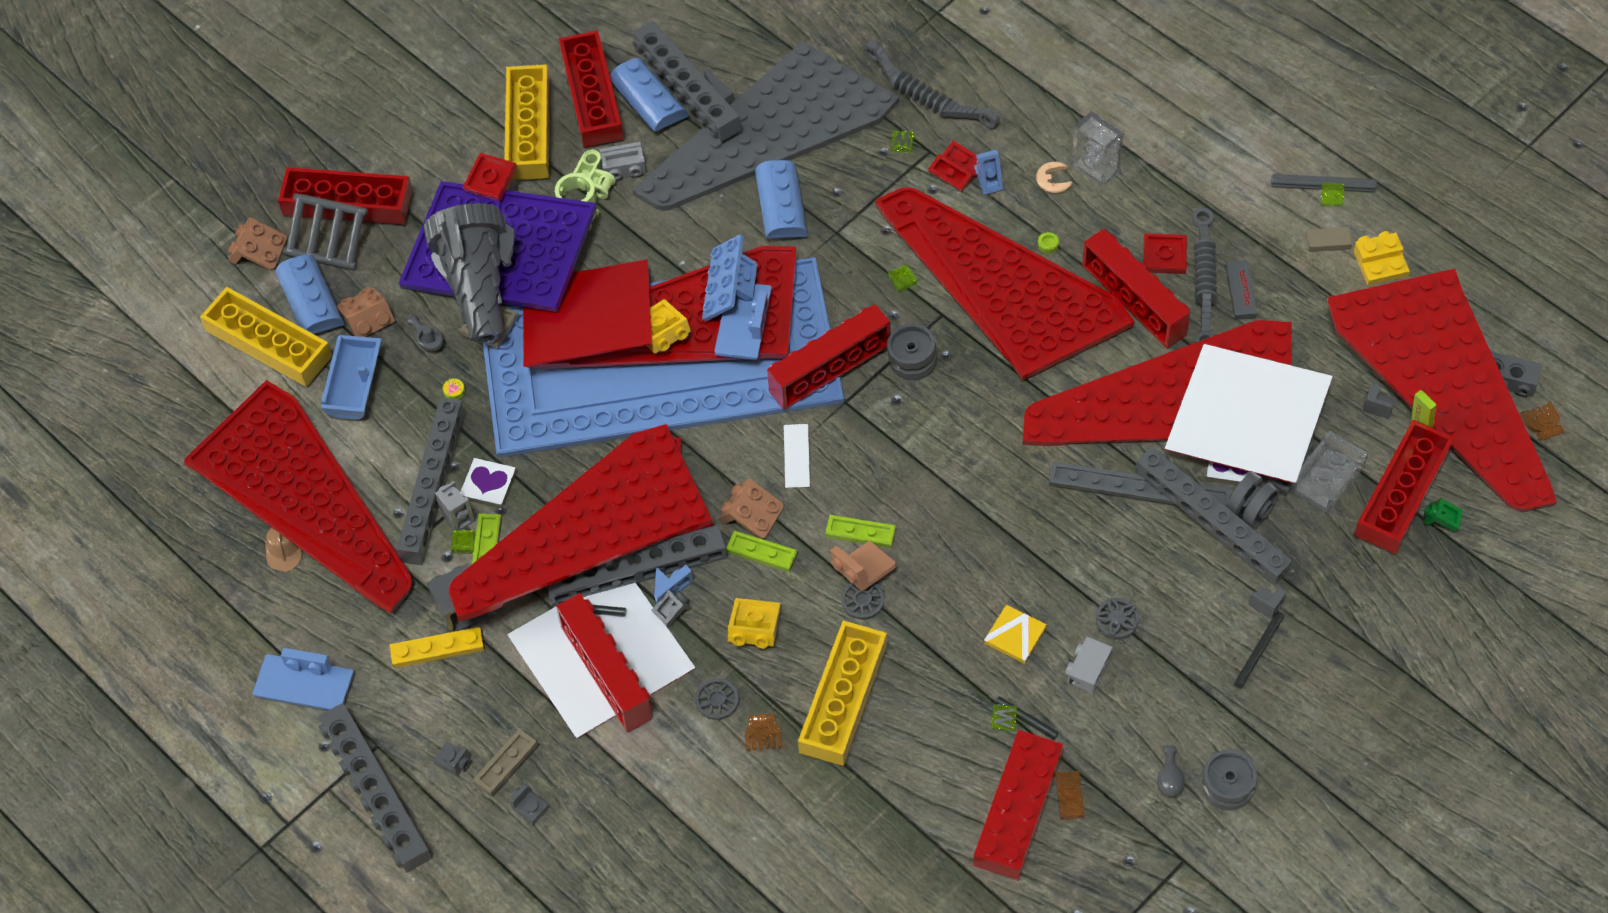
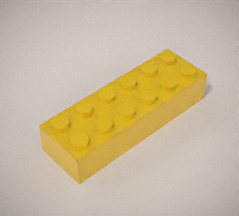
M547 65L506 67L504 160L514 162L518 166L512 180L549 178L550 78Z
M226 287L200 316L206 332L305 387L310 384L332 358L327 341L229 287Z
M842 621L798 740L800 754L844 766L887 647V633Z

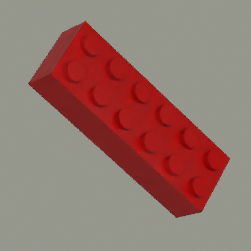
M598 30L558 38L583 148L623 140L622 125Z
M286 167L278 203L282 215L293 216L296 203L293 199L294 194H303L366 208L368 212L366 216H363V222L405 225L413 190L409 176ZM304 203L302 217L313 218L315 206ZM324 208L322 218L334 219L335 210ZM344 212L342 220L354 221L355 214Z
M1103 228L1084 241L1082 267L1109 293L1115 295L1124 308L1166 349H1169L1187 336L1190 318L1188 306L1185 303H1181L1170 289H1166L1161 284L1159 278L1152 275L1141 261H1137L1132 256L1130 250L1123 247L1113 234H1109Z
M876 304L862 309L856 316L844 320L841 325L834 329L827 330L824 335L816 340L809 341L798 351H793L783 360L774 362L767 369L769 393L781 408L786 410L886 349L888 338L891 334V321Z
M1412 420L1358 520L1354 536L1396 555L1451 451L1454 437L1416 420Z
M581 593L556 605L561 629L626 732L628 733L650 721L652 706L649 700L651 697L645 687L641 688L639 686V678L634 669L629 670L627 667L628 661L622 651L618 653L615 646L617 645L611 634L607 635L604 631L605 625L600 616L595 617L593 613L594 608L590 600H585Z
M1021 730L1017 731L973 855L974 867L1017 881L1020 880L1062 758L1063 743Z

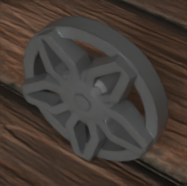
M1109 598L1099 606L1096 612V625L1105 636L1113 639L1129 637L1136 631L1139 624V613L1135 605L1125 599ZM1111 604H1114L1116 609L1113 610ZM1105 607H1108V611L1101 612ZM1131 609L1128 613L1124 612V610ZM1132 614L1135 616V623L1129 618ZM1101 622L1105 624L1109 623L1108 630H1106L1102 626ZM1120 628L1128 630L1124 633H1118Z

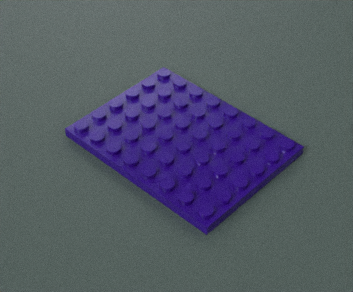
M441 181L424 223L433 214L457 205L485 203L500 208L502 214L505 215L506 224L514 228L515 232L511 266L505 267L501 263L498 266L501 278L499 290L502 304L558 312L595 215L596 204L593 202L506 190L501 202L464 191L462 188L464 184ZM423 223L400 278L399 285L405 289L455 296L450 285L438 271L432 260L431 255L433 252L428 249Z

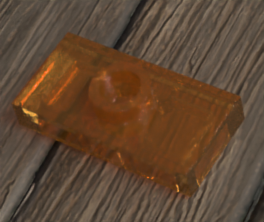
M1079 771L1056 772L1060 820L1084 818Z

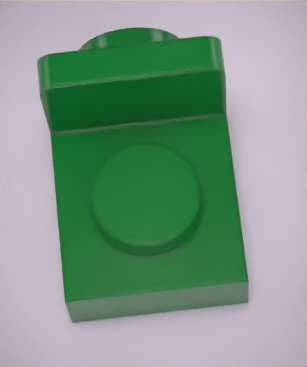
M1440 498L1426 507L1424 524L1430 525L1433 522H1437L1454 532L1460 527L1464 510Z

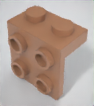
M250 217L244 225H239L235 233L238 238L236 242L233 241L228 249V252L231 253L228 261L236 264L241 257H244L269 270H273L287 237L285 234Z
M375 288L363 289L358 295L352 298H345L337 305L339 312L347 320L354 336L365 337L395 322L386 299Z
M752 479L742 483L738 482L731 490L732 497L730 500H727L720 509L722 513L718 520L724 524L735 520L755 536L763 539L767 536L783 509V503Z
M866 542L849 555L837 545L830 550L833 567L861 591L867 589L896 567L895 561L872 542Z

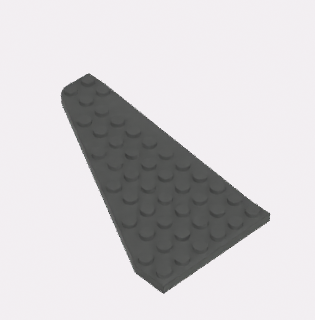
M801 41L785 58L730 104L733 110L740 116L741 131L721 142L716 135L712 136L707 125L704 126L646 176L633 190V194L658 210L677 208L756 175V167L765 161H790L879 124L899 103V97Z

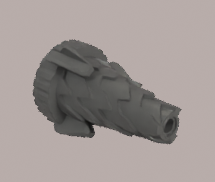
M469 203L441 210L430 216L426 223H424L427 246L433 252L431 255L432 260L455 294L457 303L460 306L463 323L467 324L470 341L477 343L485 342L486 344L494 343L498 339V334L502 333L503 330L499 303H502L499 290L501 278L498 266L500 263L505 267L511 266L515 237L514 228L506 224L505 215L502 214L500 208L494 205Z

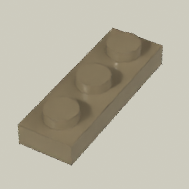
M519 728L473 779L474 784L492 797L538 746L537 741Z

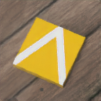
M1006 605L985 638L984 644L1025 664L1045 632L1047 624Z

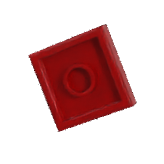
M480 152L462 188L466 192L501 202L518 166L514 162Z
M1144 233L1143 264L1150 273L1186 274L1187 235Z

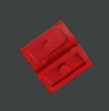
M953 140L943 154L939 153L927 170L962 192L977 177L974 165H977V154Z

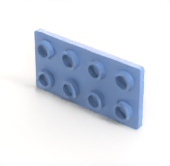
M741 234L716 246L711 252L702 319L705 321L733 308L736 295L745 301L753 299L757 262L742 254L744 236Z
M754 284L753 299L745 301L736 295L734 307L722 313L715 355L752 360L758 359L771 295V286Z
M283 648L281 657L269 654L265 656L253 690V696L330 710L345 702L354 672L352 669L332 666L327 655Z

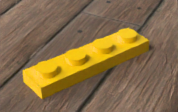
M480 627L389 644L393 668L484 651Z

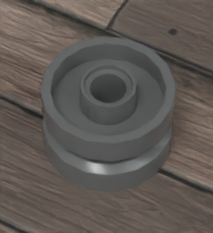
M916 323L905 324L897 327L890 334L887 349L890 366L894 373L907 380H918L926 377L933 371L937 363L935 339L929 329Z
M1252 471L1238 484L1226 507L1239 518L1242 517V520L1255 530L1272 510L1279 496L1280 489L1270 482L1263 485V478Z
M1233 749L1222 750L1213 754L1206 763L1202 780L1203 793L1207 800L1215 807L1223 810H1237L1245 806L1252 799L1257 781V772L1253 761L1243 752Z

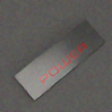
M1248 261L1226 262L1225 267L1234 318H1256L1257 311Z

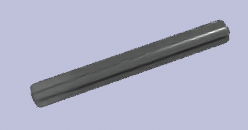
M1272 174L1271 186L1372 192L1376 191L1377 188L1376 179Z

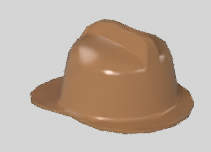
M270 528L266 536V559L268 565L272 569L284 572L294 569L301 561L302 550L275 529Z

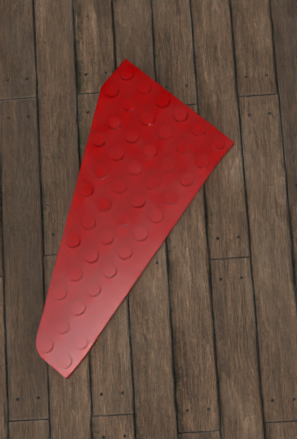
M1455 268L1327 297L1328 308L1336 332L1412 409L1414 396L1420 390L1436 403L1433 428L1454 437L1451 449L1507 506L1516 511L1527 512L1556 505L1557 500L1550 480L1463 292Z
M1255 320L1036 401L1026 409L1024 414L1023 445L1067 446V443L1167 441L1204 344L1292 366V322Z
M266 380L184 459V465L204 476L368 600L390 614L409 594L412 583L410 573L293 395Z
M667 424L633 433L454 578L449 586V596L458 621L483 615L503 607V603L659 541L712 526V518Z

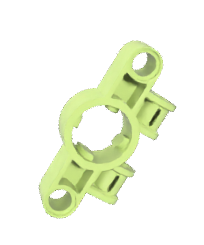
M588 150L582 155L574 172L563 176L557 182L555 195L557 198H562L569 190L579 188L583 191H588L586 198L581 201L596 204V197L600 199L608 197V191L611 185L615 184L616 179L611 173L603 171L600 153L596 150ZM596 209L593 219L598 216V209Z

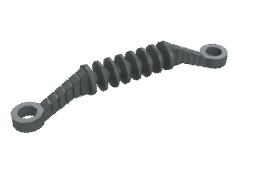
M869 41L863 47V51L869 59L880 62L892 88L895 90L899 88L900 93L906 92V96H912L914 101L919 99V104H925V107L928 109L932 107V111L938 112L940 116L976 118L988 128H994L999 123L998 114L991 108L960 105L954 102L953 99L946 98L943 93L939 95V91H932V87H926L924 82L919 83V79H913L912 75H906L905 71L893 66L877 42Z
M1198 208L1194 211L1192 217L1193 225L1199 229L1200 239L1194 244V262L1196 264L1195 299L1198 303H1201V333L1196 336L1195 343L1214 336L1210 332L1211 303L1217 299L1215 272L1216 244L1209 237L1208 228L1213 224L1214 215L1207 208ZM1206 216L1208 220L1200 221L1198 217Z

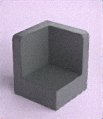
M1372 382L1363 411L1389 419L1395 399L1380 395L1381 385Z
M1261 587L1257 593L1253 592L1250 595L1248 605L1272 619L1284 604L1287 592L1278 588L1273 594Z

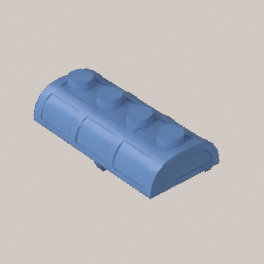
M634 58L624 62L611 73V83L654 132L689 117L688 111L641 58Z
M788 160L765 161L756 167L755 174L766 239L808 237L796 165Z
M301 255L279 264L276 268V275L299 327L315 334L345 325L314 256Z
M339 335L337 337L321 401V409L324 413L334 418L352 420L361 419L364 416L382 344L381 338Z

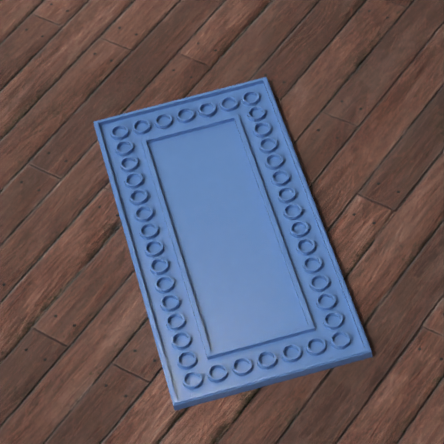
M816 257L796 260L788 355L793 351H798L809 341L821 337L830 329ZM664 281L651 282L649 283V287L662 283ZM503 306L518 312L519 318L499 349L483 343L497 458L625 438L633 433L667 424L669 430H676L844 403L840 377L786 410H783L769 393L767 369L774 362L783 360L779 358L554 369L523 367L522 306Z

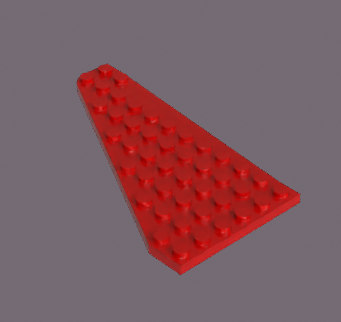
M911 187L899 188L875 200V205L886 221L1007 359L1021 380H1025L1134 326L1135 321L1115 295L918 189Z
M760 246L742 253L757 262L755 284L771 286V295L758 358L784 359L789 353L797 248L791 246ZM710 265L649 287L650 307L665 299L687 319L691 330L684 340L678 339L673 342L666 351L654 353L647 346H640L534 365L527 368L554 369L737 360L743 358L715 355L722 313L708 321L702 319L709 276L708 271Z

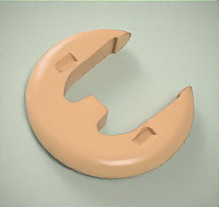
M1049 162L1042 165L1036 174V181L1039 187L1049 193L1066 191L1073 182L1052 184L1050 183L1052 182L1051 174L1047 173L1066 170L1069 167L1060 162Z

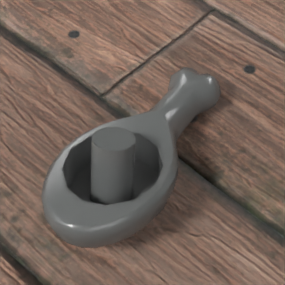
M416 315L407 318V323L416 329V339L422 348L428 351H437L442 347L443 337L437 328L422 325Z
M1165 745L1163 751L1166 755V763L1158 774L1157 783L1159 789L1165 795L1177 796L1184 788L1185 778L1183 772L1175 763L1176 746Z

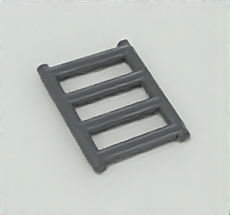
M295 193L293 199L296 203L287 247H284L283 254L292 257L312 255L319 263L355 270L357 263L354 261L363 216L367 215L368 209ZM304 203L315 206L307 251L295 249ZM324 208L335 210L326 255L315 253ZM344 212L355 214L346 260L335 258Z

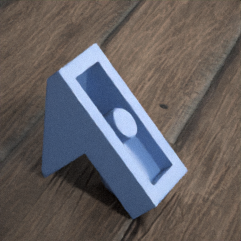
M992 150L976 155L977 165H974V169L982 193L985 195L1003 190L998 151Z
M687 565L675 570L670 578L656 568L654 593L656 604L668 590L676 593L678 591L681 592L693 582L692 570Z

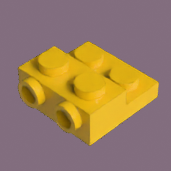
M1384 231L1378 237L1362 236L1355 242L1353 252L1367 285L1409 276L1410 270L1403 257L1404 249L1397 233L1390 234L1389 231Z
M665 299L651 307L652 344L646 346L654 353L666 351L670 344L678 339L684 340L688 333L691 332L687 319Z
M735 598L728 625V642H733L737 646L754 644L758 648L773 647L781 603Z

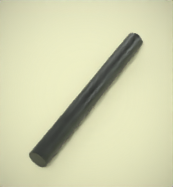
M1279 611L1275 613L1235 680V687L1242 689L1283 620V613Z

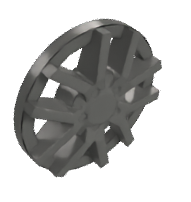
M850 583L842 592L841 602L843 609L849 616L865 620L871 617L874 618L883 608L884 594L876 583L871 585L869 591H861L853 583ZM851 589L855 594L852 595L848 591ZM874 589H876L879 594H872V593H873ZM845 597L851 599L845 603ZM872 599H880V602L872 601ZM855 604V607H853L851 610L848 608L849 606ZM868 608L870 613L864 614L863 609ZM860 609L861 614L855 613Z
M719 678L704 682L698 688L695 695L698 711L709 720H721L734 713L739 702L738 691L731 682ZM715 683H720L723 685L719 689H717ZM710 684H712V687L714 689L712 691H709L707 689V686H709ZM727 687L731 688L727 693L723 692ZM703 690H704L705 693L707 694V695L700 696V693H701ZM732 694H734V695H735V700H734V699H731V698H729V697H730ZM699 701H708L707 703L699 704ZM730 703L733 704V706L730 708L725 704ZM709 708V712L707 713L703 709ZM713 709H718V715L712 714ZM721 709H724L727 712L721 714Z

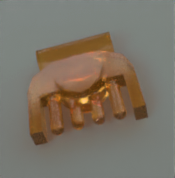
M1548 402L1547 406L1543 405L1546 414L1541 407H1537L1539 415L1534 408L1532 409L1536 420L1529 410L1526 413L1525 411L1520 413L1527 427L1532 432L1537 433L1540 441L1564 433L1563 426L1558 425L1560 421L1559 414L1552 402Z
M774 713L748 716L749 726L745 731L746 752L750 751L749 738L752 741V749L756 750L755 737L758 739L759 749L763 748L762 742H765V748L768 749V738L771 736V747L775 748V736H777L778 749H782L780 729L775 724Z

